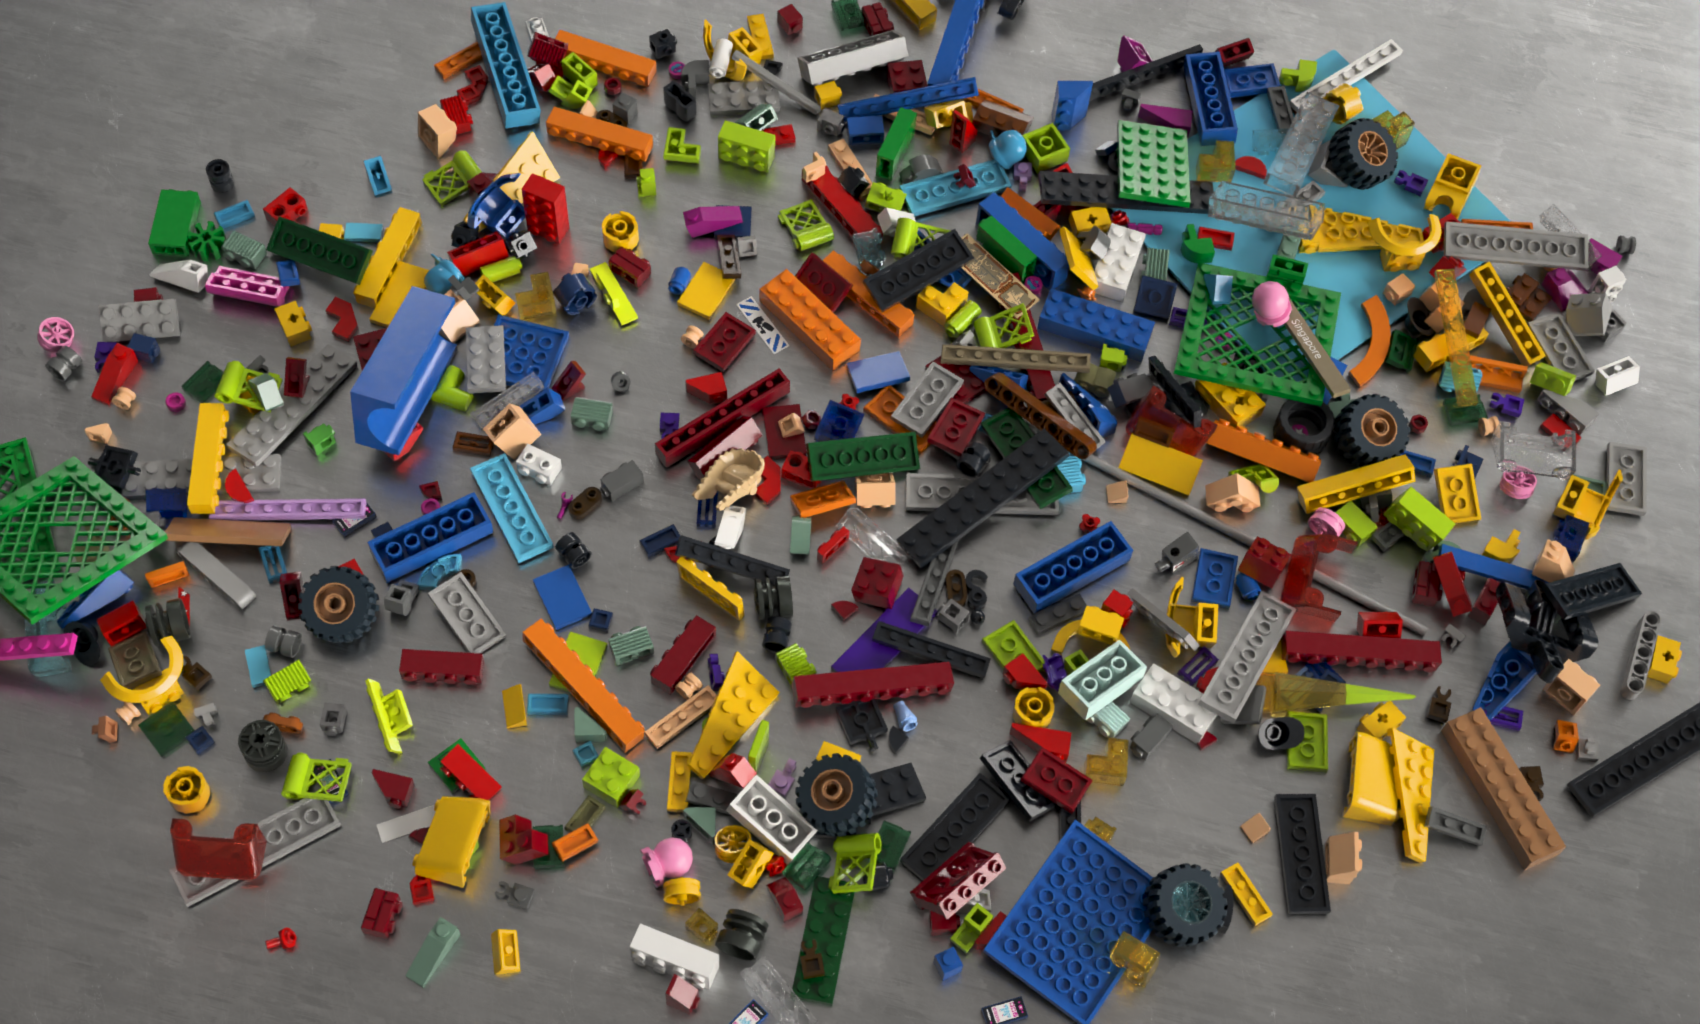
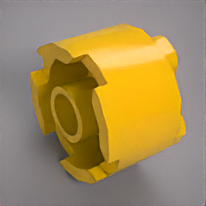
M1342 83L1326 93L1322 103L1325 112L1329 111L1333 117L1331 119L1333 122L1343 124L1363 111L1359 89Z
M620 211V213L613 215L610 213L604 218L602 233L603 243L606 248L616 253L620 247L626 250H633L637 246L639 241L638 224L633 215Z
M1027 687L1020 691L1015 699L1012 713L1015 723L1041 728L1048 727L1054 713L1053 697L1047 690L1041 687L1029 689Z
M178 767L175 772L166 777L163 784V792L169 803L175 810L187 814L201 811L205 808V804L210 797V787L203 774L194 767Z

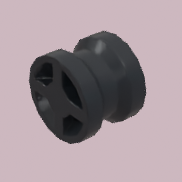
M684 819L675 821L671 827L672 837L680 838L688 843L692 837L691 824Z

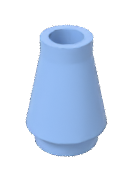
M899 701L893 705L899 728L906 732L913 730L918 724L917 717L905 705L904 701Z

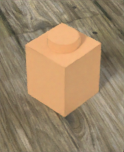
M1402 273L1387 283L1383 294L1388 301L1397 305L1411 296L1415 285Z

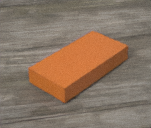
M184 561L145 573L146 580L151 588L189 576Z
M587 823L552 842V847L563 862L598 843V838Z

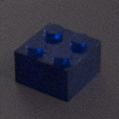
M830 400L816 430L814 440L822 442L856 438L865 414Z

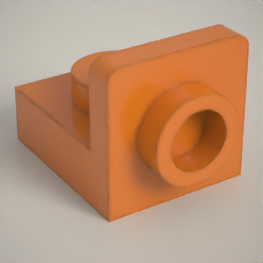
M1557 719L1555 724L1556 740L1553 749L1573 753L1579 740L1577 723Z

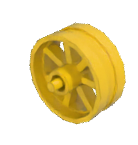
M729 825L721 828L714 838L716 855L724 862L735 863L742 851L739 848H744L746 842L742 841L751 840V834L747 829L738 825Z
M684 877L665 881L663 883L664 902L680 906L698 902L701 899L699 891L700 881Z

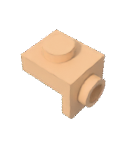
M817 152L813 153V163L803 167V179L806 183L816 180L825 174L826 161Z

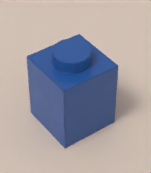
M954 946L934 956L933 963L942 981L961 973L963 964Z

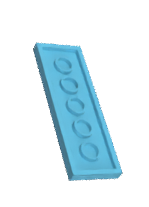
M990 160L968 166L976 183V186L969 188L966 184L961 188L956 185V182L961 180V178L956 180L953 177L955 173L959 172L958 169L900 185L899 189L907 194L904 201L909 212L914 214L915 217L984 198L994 192L996 194L1002 193L1007 187L1011 189L1012 185L1004 168L995 160Z
M505 453L470 468L518 563L554 548L553 542Z

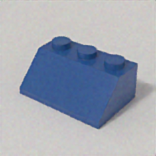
M1057 81L1052 108V123L1057 130H1071L1086 116L1093 81Z

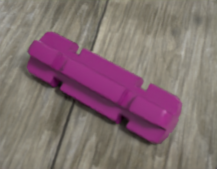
M1128 223L1127 225L1129 229L1150 235L1152 233L1154 235H1161L1163 230L1160 224L1153 226V224L1138 223V225L1136 223Z

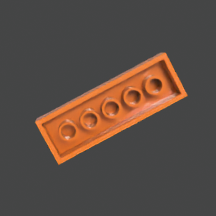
M788 269L759 289V301L832 371L836 370L860 351L861 339Z

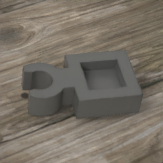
M500 881L499 886L505 888V891L502 893L496 891L495 896L499 899L508 898L507 903L509 905L527 911L535 890L515 883L513 888H511L508 883Z

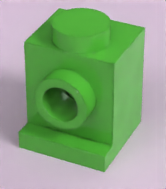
M324 423L313 428L310 433L306 431L303 433L306 443L316 455L336 443L334 438L335 431L330 425L326 426Z

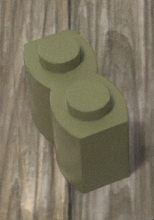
M1090 363V372H1077L1074 381L1084 390L1094 393L1097 397H1109L1110 393L1107 388L1114 384L1116 372Z

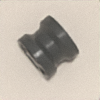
M1620 235L1616 243L1617 253L1627 252L1628 254H1633L1636 249V238L1633 236L1626 238Z

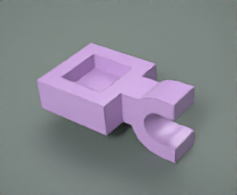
M1017 162L1013 166V180H1019V191H1026L1027 181H1031L1032 163Z
M789 758L783 772L777 769L768 784L784 798H786L795 782V778L791 777L797 767L796 761Z

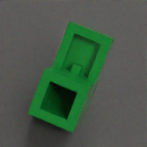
M1187 224L1185 232L1182 233L1183 243L1180 249L1182 255L1193 263H1212L1215 254L1212 238L1197 239L1194 224Z

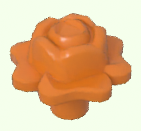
M1084 286L1083 289H1077L1081 298L1089 301L1097 300L1094 297L1096 291L1090 287Z

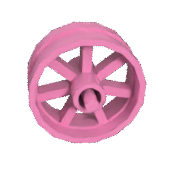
M59 317L47 318L39 327L37 340L42 348L56 353L63 345L70 348L74 338V329L65 319ZM46 328L49 332H41V331ZM68 333L70 338L65 337L63 335Z
M1510 467L1503 472L1499 486L1506 495L1512 498L1527 499L1533 495L1537 479L1527 469Z
M1317 508L1308 520L1310 529L1318 537L1326 541H1336L1345 529V523L1342 518L1327 508Z

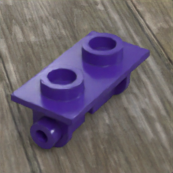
M1058 653L1053 654L1050 658L1043 655V668L1048 675L1047 683L1051 689H1055L1058 692L1061 680L1067 677L1063 658Z

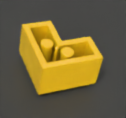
M955 282L943 294L930 285L918 294L916 308L944 327L945 323L967 303L969 292Z

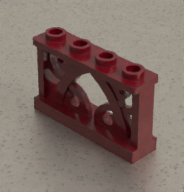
M968 842L911 890L910 894L919 909H928L949 919L1006 869V866L999 853H992L977 848L974 843ZM968 874V876H966L961 882H959L955 886H952L963 875Z

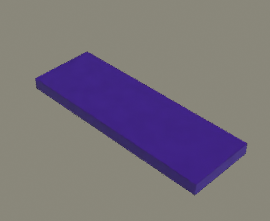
M908 587L894 602L892 609H887L831 666V670L834 672L886 668L901 651L872 641L877 623L880 621L919 634L926 626L910 621L918 594ZM936 609L934 610L932 619L938 614V611Z

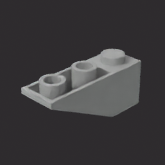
M1545 389L1542 390L1537 399L1543 407L1557 415L1578 435H1581L1591 426L1600 414L1585 401L1562 396Z

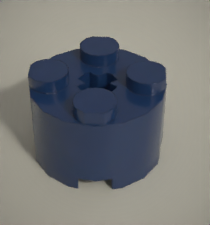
M567 273L562 277V281L557 288L553 290V295L570 315L579 314L578 310L583 309L585 306L589 308L597 298L596 290L582 273L572 275Z

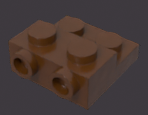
M1524 273L1522 276L1518 275L1512 282L1514 286L1512 288L1508 286L1506 290L1522 317L1526 321L1531 322L1547 306L1552 296L1538 288L1539 282Z

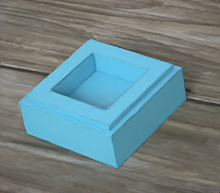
M591 741L572 750L582 769L593 764L599 756Z

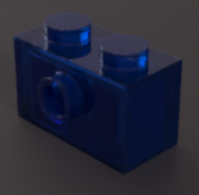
M174 487L171 489L152 488L146 490V512L159 511L162 518L173 519L174 517L187 518L186 489Z
M1567 515L1563 521H1559L1556 531H1559L1558 535H1555L1552 541H1557L1566 547L1571 562H1574L1580 554L1589 522Z

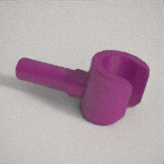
M566 492L562 493V505L557 519L562 518L565 509L573 500V494L569 499H565Z

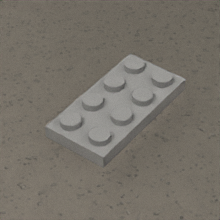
M765 81L708 83L710 116L747 114L760 104H771L775 112H780L779 92Z
M176 299L98 305L103 342L131 340L134 333L152 338L180 336Z
M1560 313L1527 323L1546 355L1544 358L1548 365L1576 375L1575 380L1593 375L1595 372Z
M503 325L466 328L468 394L506 391Z
M932 362L893 412L891 420L911 432H916V435L922 438L948 405L951 398L954 397L964 384V380Z
M1609 442L1607 444V490L1618 469L1621 470L1623 480L1607 510L1644 516L1647 513V447Z
M462 572L428 593L429 598L468 653H482L506 637L505 632Z
M1132 588L1127 593L1132 599L1133 605L1142 615L1149 617L1151 622L1164 629V632L1171 638L1174 637L1185 649L1190 647L1193 651H1196L1200 646L1189 632Z

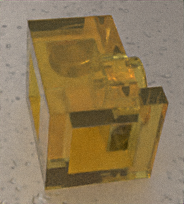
M1096 816L1093 821L1088 819L1084 825L1108 844L1117 830L1116 827H1111Z
M700 908L685 922L686 930L690 931L704 944L707 940L712 942L718 935V931H716L718 923ZM706 927L707 930L705 932L700 931V928Z

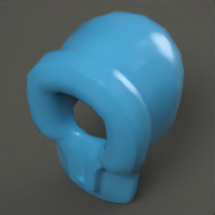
M992 130L990 131L992 139L989 142V151L1002 168L1009 169L1013 164L1024 158L1027 146L1024 137L1018 131L1008 130L1001 133L998 137L994 136Z
M433 253L431 254L435 259L434 264L436 266L426 274L424 284L427 290L444 295L452 286L448 280L452 275L460 283L465 279L460 270L450 260L437 257Z

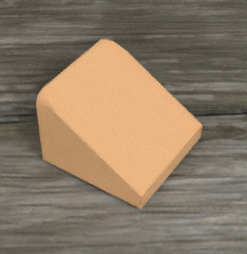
M589 100L584 103L580 114L596 118L598 113Z
M575 263L571 275L582 273L587 278L589 275L588 265Z
M795 413L778 421L784 438L805 432L800 417Z
M108 423L88 427L84 430L90 441L108 444L112 435V430Z
M1127 481L1106 485L1108 503H1127Z
M1260 813L1254 815L1240 826L1251 843L1264 837L1271 830Z

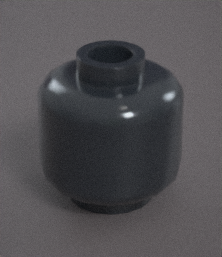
M883 861L876 862L873 890L888 888L890 880L893 879L892 868L887 867V864ZM864 875L862 877L863 882L867 884L868 877Z

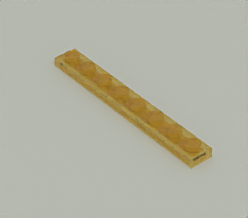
M1454 269L1436 270L1434 275L1458 406H1476L1478 398Z

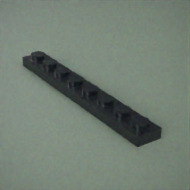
M1199 44L1094 82L1089 102L1097 97L1106 96L1111 92L1120 91L1130 85H1136L1141 81L1150 80L1160 74H1166L1171 70L1180 69L1184 66L1186 54L1202 53L1203 48Z

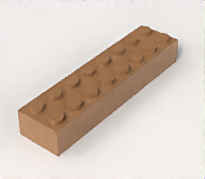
M1478 708L1448 721L1441 730L1442 734L1523 869L1526 870L1559 855L1566 848V845L1483 709Z

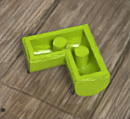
M668 127L663 159L699 164L701 145L684 143L686 129Z
M449 365L431 399L466 412L474 395L458 389L465 374L460 368Z
M1262 464L1228 472V476L1236 473L1256 484L1265 493L1274 492L1279 485V478L1267 466Z

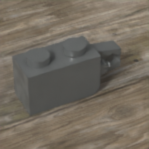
M1133 373L1127 376L1125 380L1123 377L1114 380V384L1107 389L1115 408L1151 395L1152 388L1157 386L1154 375L1146 376L1145 373L1141 375Z

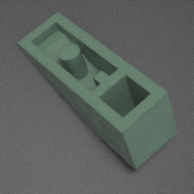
M440 917L427 935L405 976L421 987H424L461 936L458 927Z

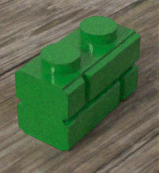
M1273 254L1266 277L1302 285L1308 263Z

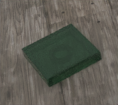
M173 701L138 724L161 757L186 741L185 737L195 731Z

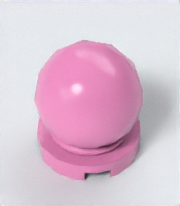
M1267 281L1254 289L1252 305L1256 319L1262 326L1273 325V327H1278L1289 320L1292 306L1288 299L1287 290L1280 283Z
M680 838L664 839L656 845L654 850H651L649 846L640 850L644 855L642 859L649 876L653 874L655 879L653 884L656 888L663 885L665 878L674 879L683 876L692 865V850Z

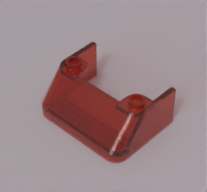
M1330 534L1298 536L1293 544L1280 601L1297 609L1296 612L1335 622L1342 611L1324 607L1323 593L1311 587L1319 552L1329 554L1335 549L1352 553L1358 542Z

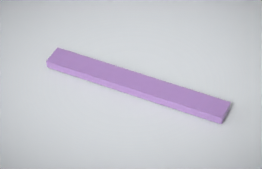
M365 498L254 500L250 503L220 500L219 505L215 507V514H209V519L237 521L365 519L367 501Z

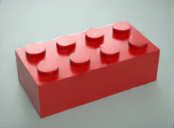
M532 173L521 189L527 231L532 235L543 237L549 242L560 244L570 229L565 186Z

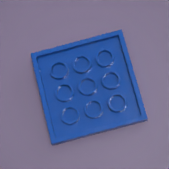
M498 314L494 326L503 325L506 385L541 393L550 387L568 341L569 331Z

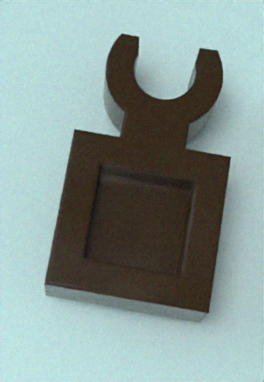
M184 656L183 659L186 665L182 667L181 673H184L182 677L198 691L212 678V675L198 662L192 666L189 657Z
M1438 686L1434 692L1435 697H1432L1430 700L1427 718L1446 723L1452 704L1446 700L1451 695V689H1448L1446 695H1443L1440 692L1441 686Z
M1520 767L1519 770L1531 790L1537 795L1538 801H1541L1544 797L1542 790L1539 789L1544 785L1541 767Z
M815 939L812 940L813 947L810 949L805 947L804 941L801 942V951L806 955L800 956L803 979L825 976L821 953L815 954L817 949Z

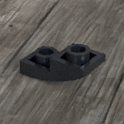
M1230 885L1226 886L1225 893L1222 894L1223 898L1227 899V905L1224 906V910H1227V915L1221 919L1224 921V924L1218 931L1224 934L1230 926L1234 907L1233 890Z

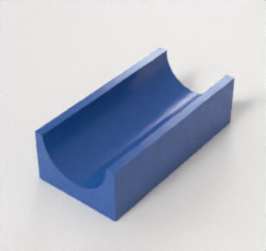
M415 286L411 287L350 391L355 443L399 456L446 368L458 350L457 344L449 342L438 334L455 305L454 297Z

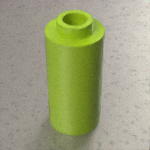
M512 256L480 267L481 276L484 274L491 282H496L521 273L520 269H523L520 259Z
M969 300L945 323L946 334L957 338L981 315L982 310L979 305Z

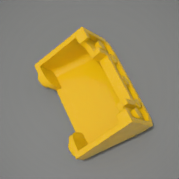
M1358 731L1352 737L1348 752L1351 753L1350 758H1352L1350 787L1347 794V804L1349 806L1344 807V818L1392 826L1395 819H1399L1400 808L1397 807L1398 799L1392 769L1395 766L1394 755H1390L1389 747H1392L1391 743Z
M442 796L435 803L434 811L436 812L420 853L414 856L412 866H415L416 875L464 888L467 877L464 875L467 869H469L472 853L482 828L485 827V823L488 824L491 816L490 801L482 798Z

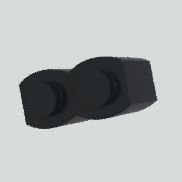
M672 81L663 87L665 105L671 110L676 111L679 118L689 121L696 116V100L690 93L685 92L680 84Z

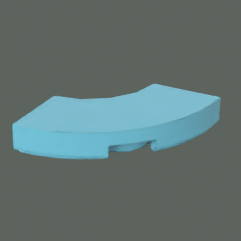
M450 554L440 557L429 567L427 566L418 579L419 589L433 590L445 578L457 574L460 571L461 554Z

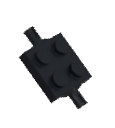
M105 445L99 459L92 457L88 459L90 460L88 465L95 466L94 473L112 487L124 489L130 474L139 476L141 473L140 468L133 467L138 453L132 450Z
M875 699L868 702L852 701L851 703L836 707V713L850 745L867 741L871 751L879 748L874 738L888 732V728Z

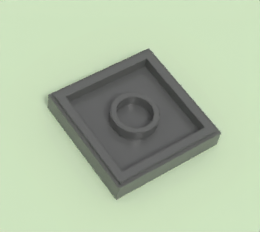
M1264 685L1254 686L1234 724H1261L1267 690ZM1221 717L1220 721L1222 724H1233Z

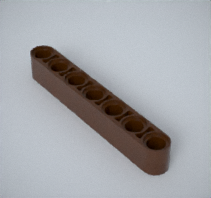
M996 373L985 380V389L1040 431L1045 429L1067 451L1077 458L1086 459L1096 451L1097 445L1092 438L1003 373Z

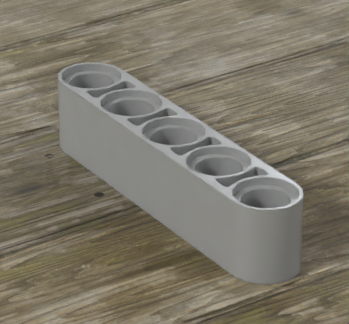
M184 542L175 550L183 561L240 610H243L257 597L248 585L198 542Z
M1647 611L1637 623L1620 689L1622 697L1626 700L1636 699L1645 687L1661 624V617L1655 611Z

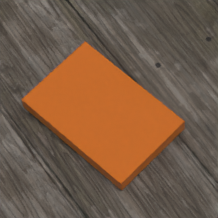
M844 480L790 496L791 503L799 516L803 518L856 503L855 496Z

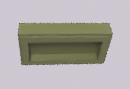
M588 795L564 829L570 833L587 823L592 827L605 810V805Z

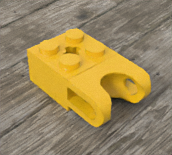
M1448 153L1427 196L1424 209L1432 211L1436 205L1443 204L1449 207L1450 213L1458 220L1479 176L1481 165Z
M1199 379L1195 381L1197 392L1210 405V409L1219 419L1229 421V425L1245 427L1262 416L1266 404L1255 392Z

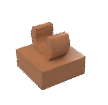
M107 716L99 717L98 725L92 726V735L98 734V738H102L109 743L117 741L118 722Z

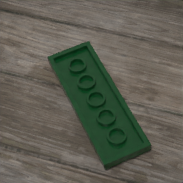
M280 216L266 248V251L358 285L362 281L373 253L371 249Z
M1007 408L981 422V427L1003 458L1035 436L1024 419L1011 408ZM1056 466L1028 487L1026 491L1038 508L1042 509L1073 492V488Z
M916 432L806 444L811 482L920 469Z
M815 876L802 941H804L805 947L810 949L813 947L812 940H816L817 949L815 954L821 953L825 976L803 979L800 956L806 955L800 949L791 998L832 1006L855 892L833 893L829 889L830 878ZM840 880L839 886H844L847 882Z

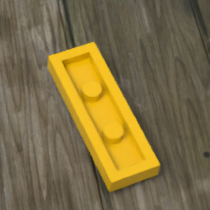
M764 14L747 16L750 35L763 49L761 60L774 58Z
M672 751L667 812H683L685 808H688V802L685 801L690 786L691 769L687 765L692 752Z
M1238 862L1221 871L1220 876L1226 885L1232 886L1234 897L1254 926L1272 917L1273 913Z

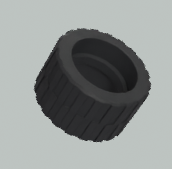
M1288 399L1280 408L1275 420L1273 436L1275 439L1282 441L1284 446L1290 448L1292 445L1300 448L1301 452L1305 454L1311 452L1317 455L1326 447L1334 430V414L1324 401L1322 406ZM1295 417L1306 418L1317 426L1319 434L1313 436L1299 434L1292 429L1288 420Z

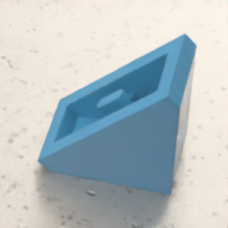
M381 155L364 160L366 174L374 195L391 191L392 188Z
M1204 274L1203 277L1212 303L1230 304L1233 276Z

